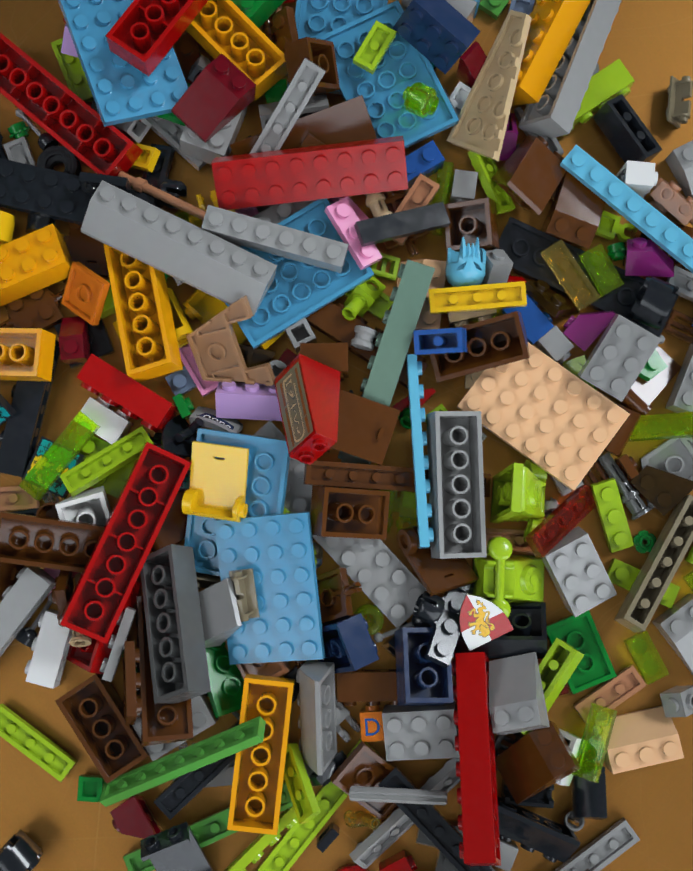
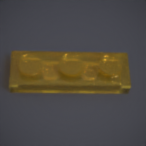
M562 239L541 252V256L579 312L601 298Z

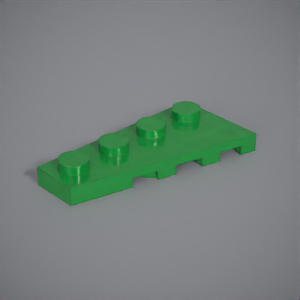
M225 642L220 646L206 648L211 692L207 694L215 718L240 710L242 703L244 679L236 664L230 665Z

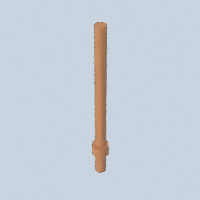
M123 171L118 174V177L128 178L133 190L139 193L145 192L194 217L204 220L206 211L148 184V181L141 177L135 178Z

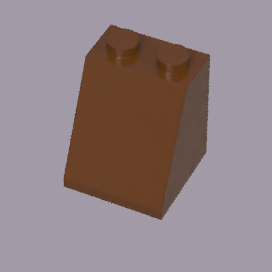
M528 135L492 177V180L523 209L540 215L566 173V170L560 166L564 158L558 152H552L548 149L549 143L543 137Z

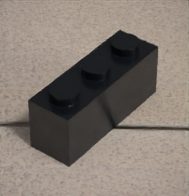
M623 94L606 101L593 117L596 124L625 163L627 160L650 162L662 150Z

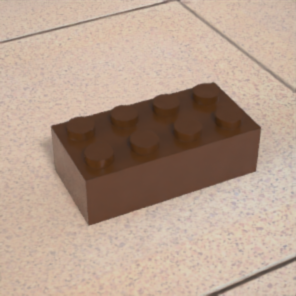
M96 673L55 702L108 784L147 758L149 754L145 747H141V740L133 726H125L124 703L109 681L102 679L103 674Z

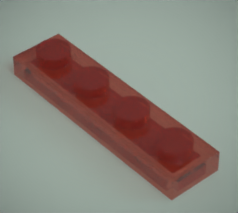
M582 485L525 537L536 558H543L596 507L593 494L588 485Z

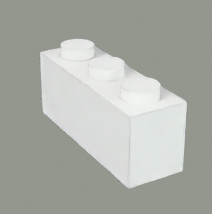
M50 609L40 616L38 622L40 631L38 637H35L32 643L31 650L34 652L32 659L27 662L25 667V674H27L25 681L54 689L60 685L70 647L69 640L72 638V629L61 627L57 619L58 611Z

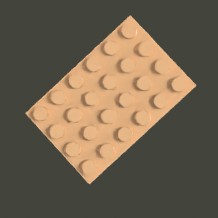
M528 342L530 358L484 370L458 404L457 408L461 411H481L483 427L574 491L630 414Z

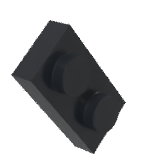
M80 172L78 181L83 192L93 195L103 180L131 194V186L126 177Z

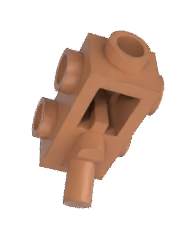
M660 178L656 186L652 188L654 191L650 196L653 197L654 201L649 204L655 209H659L663 214L667 211L670 212L684 226L689 223L693 225V198L691 196L685 198L680 193L682 188L673 180L668 183Z

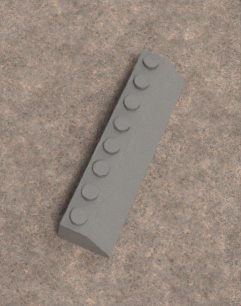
M622 0L590 1L538 103L527 104L518 128L549 138H556L570 133Z
M103 180L90 199L82 223V233L229 305L246 295L253 316L275 278L277 265Z

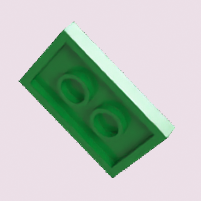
M589 610L577 617L570 615L547 625V637L551 646L555 639L559 638L584 654V657L567 682L571 694H576L617 677Z

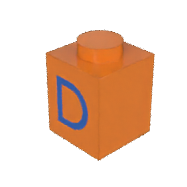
M365 705V708L361 709L359 715L361 740L363 742L384 741L382 721L384 707L379 708V705Z

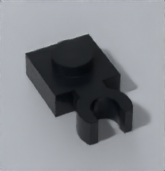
M342 750L336 753L323 775H317L314 771L309 775L312 786L323 787L331 782L330 777L347 758Z

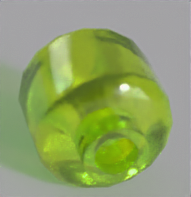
M415 82L411 87L408 86L403 93L405 109L421 118L432 115L438 107L439 98L437 97L436 90L426 84Z
M365 603L355 610L354 614L361 613L363 618L367 614L365 620L371 621L367 622L370 635H374L382 629L384 615L376 605Z

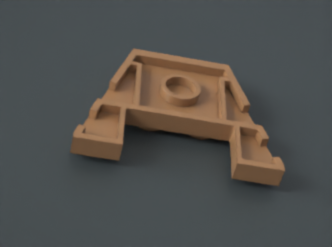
M246 295L186 336L202 380L230 383L238 381L253 385L255 383H262L265 386L275 385V376L270 362L247 368L231 324L253 317Z

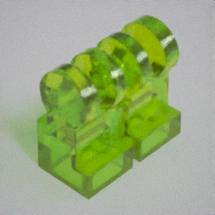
M390 491L387 533H390V528L394 522V519H392L393 511L399 512L398 520H396L397 533L403 528L405 522L409 523V527L417 525L415 492L400 491V496L397 497L398 491Z

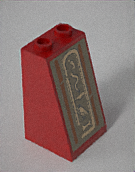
M300 353L274 379L289 457L311 465L337 442L341 372Z

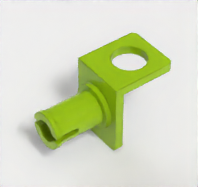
M375 277L357 285L344 302L345 307L342 310L344 318L351 321L357 315L363 317L374 301L385 290L386 286ZM367 282L375 284L377 291L369 289Z

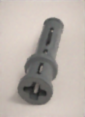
M607 452L597 459L609 479L614 478L616 480L621 501L625 503L632 514V520L641 517L651 510L639 496L640 492L636 488L633 489L610 453Z

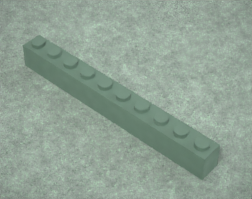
M408 259L406 264L401 263L397 275L398 278H401L399 287H393L390 300L394 302L391 311L386 309L382 323L386 324L383 333H378L375 346L379 348L376 356L371 355L367 369H370L371 372L368 379H363L360 391L364 392L362 397L390 407L413 337V331L416 328L435 268ZM342 451L338 455V458L342 459L341 462L371 464V461Z

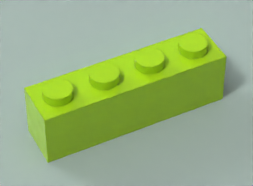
M617 59L591 77L589 87L581 102V108L576 115L570 132L574 130V126L579 122L584 124L593 117V113L600 110L606 101L621 94L625 97L631 92L630 88L635 80L620 59Z
M559 638L555 639L539 664L547 713L584 657V654ZM533 730L524 731V732H521V733H522L523 735H526V734H528L529 732H531V731H533Z

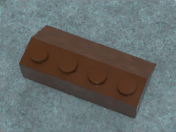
M515 311L461 326L466 328L467 352L430 354L437 382L530 358L527 334L521 312Z

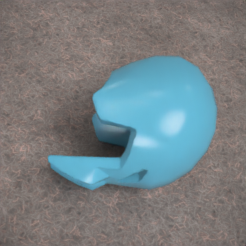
M462 237L459 252L448 248L445 275L448 283L453 287L480 285L486 275V251L484 248H480L478 237L475 246L472 243L471 247L470 243L466 246L465 239Z

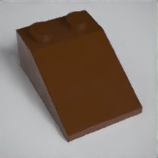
M566 171L541 231L589 249L598 229L605 202Z
M313 485L310 510L312 535L386 540L390 491Z
M549 721L550 727L535 729L495 757L496 766L517 805L581 768L556 723Z

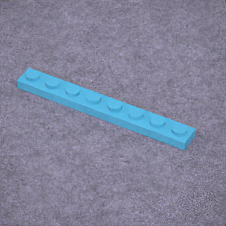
M576 144L560 163V166L693 273V239Z
M407 354L406 364L420 549L430 547V542H434L433 527H428V518H432V505L427 503L426 494H430L431 490L430 479H425V470H429L428 455L423 453V446H427V433L422 431L421 422L426 421L425 408H420V399L424 398L423 384H419L418 375H422V361H417V355Z

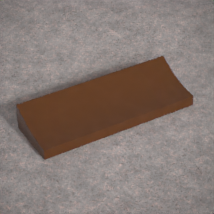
M363 96L355 97L299 118L280 150L299 148L308 133H311L326 145L377 139ZM261 133L230 144L233 154H249Z
M0 511V562L83 573L105 526Z
M137 596V648L140 650L138 673L141 676L139 698H141L142 705L140 713L141 747L193 740L191 699L180 703H154L143 596Z

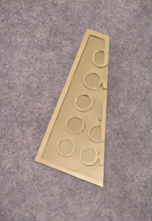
M514 10L509 11L458 116L459 123L453 126L446 140L453 145L499 162L532 19L528 14Z

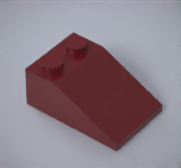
M221 53L202 70L171 111L206 143L255 100L256 84Z

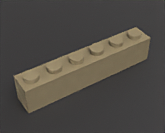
M692 495L685 496L674 507L614 619L634 633L646 630L693 541Z

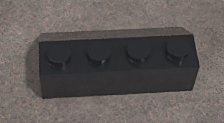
M508 602L511 607L508 619L514 630L471 651L467 647L460 631L452 658H455V653L485 652L488 658H507L536 652L537 659H543L547 654L546 602Z
M497 796L500 838L504 841L511 843L514 840L519 842L523 849L534 853V850L543 853L542 856L554 863L557 860L565 863L579 848L580 840L574 832L569 831L564 825L519 805L504 804L502 798Z

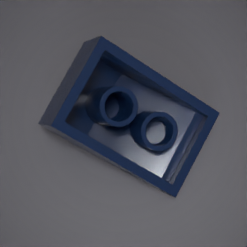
M361 613L322 626L325 658L318 661L334 662L335 674L356 671L379 660L377 646L370 637L368 623Z

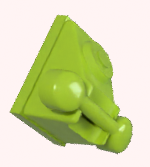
M526 460L525 464L514 462L493 476L490 522L528 521L524 531V541L538 542L545 530L544 508L548 473L532 461Z
M497 536L491 538L487 543V557L473 558V571L479 579L474 584L472 595L481 596L493 602L504 612L507 618L511 613V607L508 602H543L544 563L540 556L512 555L513 548L511 542L505 537Z

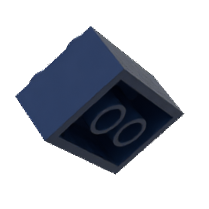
M412 0L393 27L398 34L445 75L481 32L446 0Z
M402 627L395 631L398 706L447 705L454 703L451 663L450 666L444 668L424 658L432 634V628Z

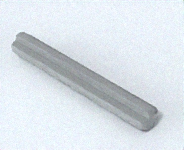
M351 786L349 789V799L351 801L446 805L447 791Z

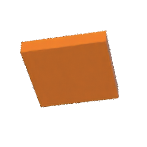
M79 261L72 262L61 304L90 325H99L110 283Z

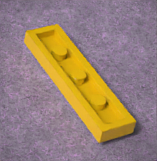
M525 281L429 289L430 314L526 307Z

